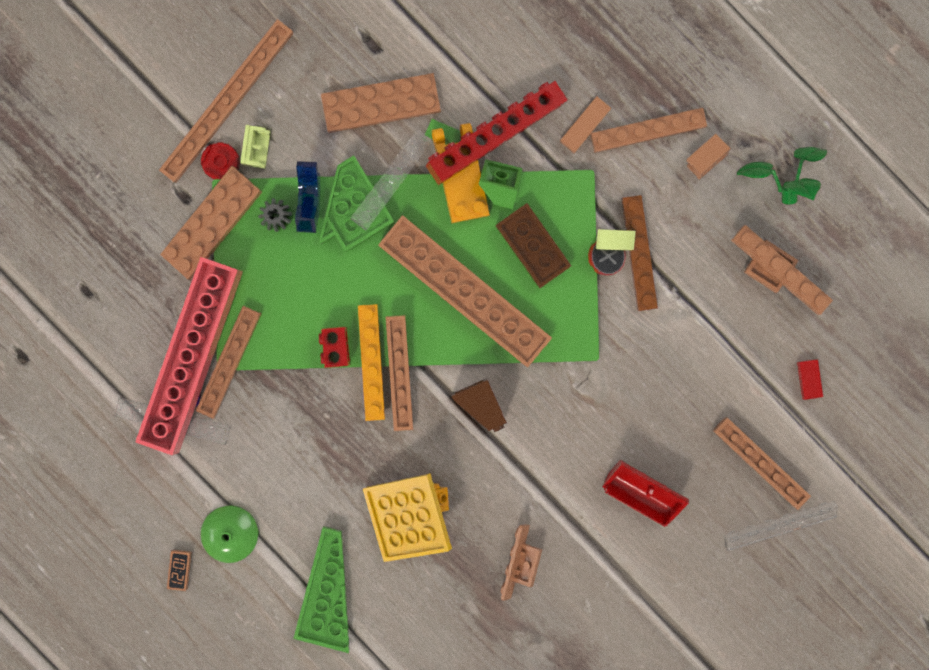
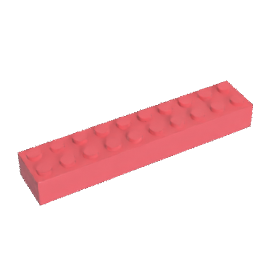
M200 257L136 438V443L169 455L180 452L243 271Z

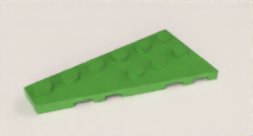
M323 526L293 639L349 653L342 531Z

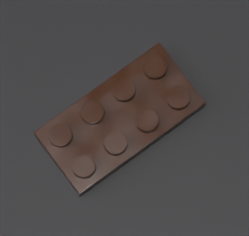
M527 203L495 225L539 289L571 267L569 261Z

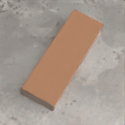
M596 96L560 142L571 152L575 153L611 110V107Z

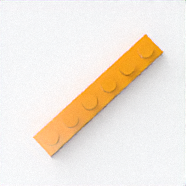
M378 304L359 305L358 316L365 421L385 420Z

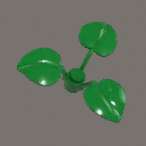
M816 147L796 149L794 157L800 159L795 181H787L783 186L780 184L776 171L772 169L773 165L768 162L757 161L746 164L738 170L737 175L750 178H765L772 174L777 184L778 192H782L781 202L783 204L791 205L797 203L798 195L814 200L821 188V183L810 178L799 180L802 165L805 160L810 162L822 160L827 155V150Z

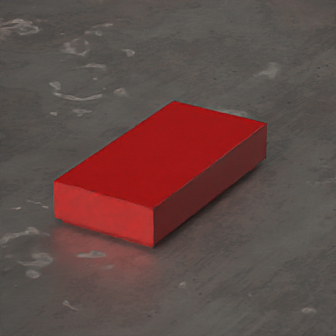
M818 359L797 362L802 399L823 397Z

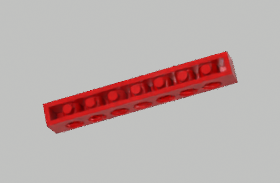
M553 81L550 84L545 82L538 88L539 91L535 94L530 92L523 97L524 101L518 104L516 101L508 106V111L504 114L501 111L492 117L493 121L488 124L486 121L476 127L477 131L472 134L470 131L460 137L461 141L457 144L454 142L448 144L444 148L445 151L439 154L436 152L428 158L429 162L426 164V168L438 186L568 101L557 82ZM539 98H543L546 105L541 104ZM523 108H528L531 115L526 114ZM508 117L515 120V125L508 122ZM492 128H497L500 131V135L494 134ZM476 138H482L484 145H479ZM460 148H466L469 155H463L460 152ZM444 158H450L453 165H446Z

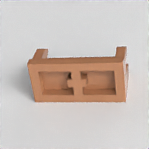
M715 134L687 158V167L700 180L728 155L731 148Z

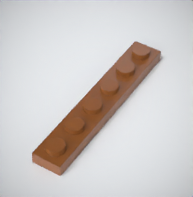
M642 195L624 197L621 200L626 230L636 231L634 250H629L637 311L658 309Z

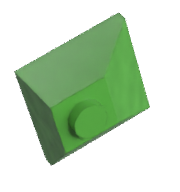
M485 159L479 185L493 204L513 209L523 168Z

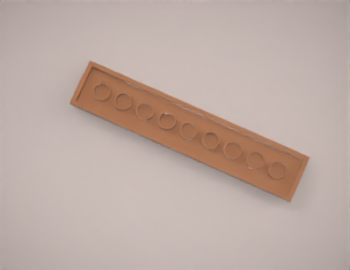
M403 215L378 244L385 252L527 368L552 339L551 336Z

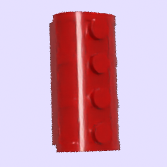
M619 460L611 469L602 486L606 494L663 527L668 526L689 504L687 497L651 478L623 460Z

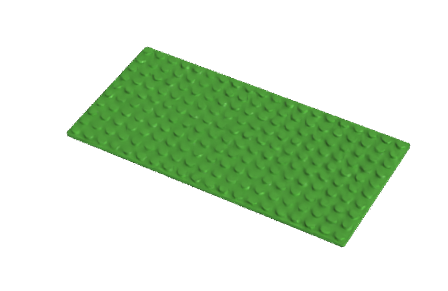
M593 170L522 172L513 209L493 204L486 195L489 216L452 224L443 183L438 186L431 174L367 176L395 223L347 252L343 250L336 236L323 244L319 242L335 176L253 178L249 180L262 193L214 251L215 262L243 271L216 347L217 362L242 307L246 306L262 313L237 370L325 368V365L321 364L320 353L323 352V345L319 343V333H322L321 329L347 327L350 365L329 368L362 367L358 306L378 304L382 367L389 366L386 316L406 315L409 366L521 363L378 246L402 215L552 337L532 363L597 361L599 359L597 273L588 261L590 246L596 241L595 173ZM221 179L212 181V190ZM272 199H276L277 203L279 200H283L284 205H289L290 208L286 212L292 213V216L287 217L291 223H284L286 226L285 230L279 226V232H275L274 227L269 231L267 230V225H261L264 219H260L258 215L264 214L260 207L266 208L265 201H268L271 205ZM526 203L571 264L570 268L540 289L495 227L496 224ZM272 213V217L278 218L279 214ZM332 332L329 334L328 339L331 343H336L338 336ZM334 351L331 353L330 359L336 363L339 361L340 356Z

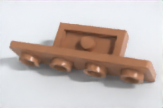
M528 524L520 525L515 532L516 540L510 551V564H508L505 570V575L507 576L500 590L502 594L501 600L503 601L511 599L515 582L527 587H533L542 549L526 544L530 527Z

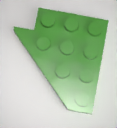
M355 156L337 165L319 242L323 244L336 236L343 250L347 252L395 223Z

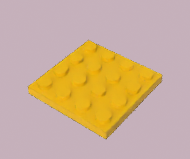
M430 473L363 488L384 562L448 552L452 549Z

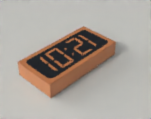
M182 550L171 551L167 589L180 591L188 589L192 552Z

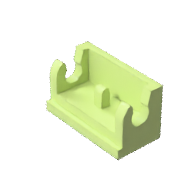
M245 126L240 162L242 165L266 169L271 131L263 127Z

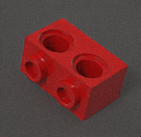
M347 327L321 329L322 333H319V343L323 345V352L320 353L321 364H324L325 368L349 366L350 356ZM332 332L338 336L336 343H331L328 339L329 334ZM334 351L340 356L339 361L336 363L330 359V355Z

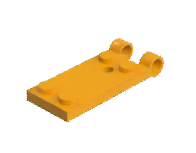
M470 123L460 125L461 136L469 131L471 134L473 133ZM442 128L433 129L432 139L435 151L441 154L447 146L445 145L444 131ZM460 148V152L463 155H469L466 148ZM444 158L446 165H453L450 158ZM478 160L443 182L451 224L490 215L485 192L479 185L481 172Z

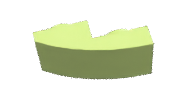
M598 229L596 249L634 250L636 231Z

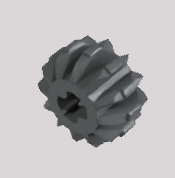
M272 199L271 205L268 201H265L266 208L260 207L264 214L258 215L260 219H264L261 225H267V230L269 231L274 227L275 232H279V226L285 230L286 226L284 223H291L287 217L292 216V213L286 212L290 208L289 205H284L283 200H279L277 203L276 199ZM272 213L279 214V217H272Z

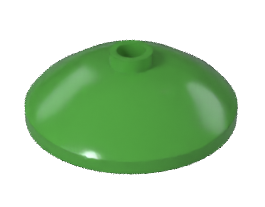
M227 505L215 509L206 517L201 527V542L204 549L212 558L224 563H234L245 559L254 550L258 541V526L255 519L248 511L238 506ZM227 534L229 536V540H225L223 535Z

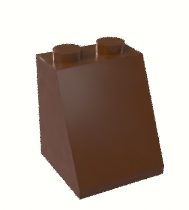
M487 378L452 393L453 400L488 431L493 430L497 432L505 428L504 424L507 422Z

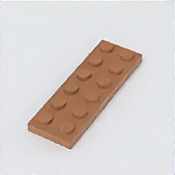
M434 73L321 94L328 133L441 112Z
M231 166L160 255L186 279L191 280L194 277L200 257L208 259L260 196L262 191L239 170Z

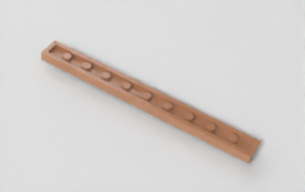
M278 19L162 165L159 169L160 172L173 182H178L292 37L294 32Z

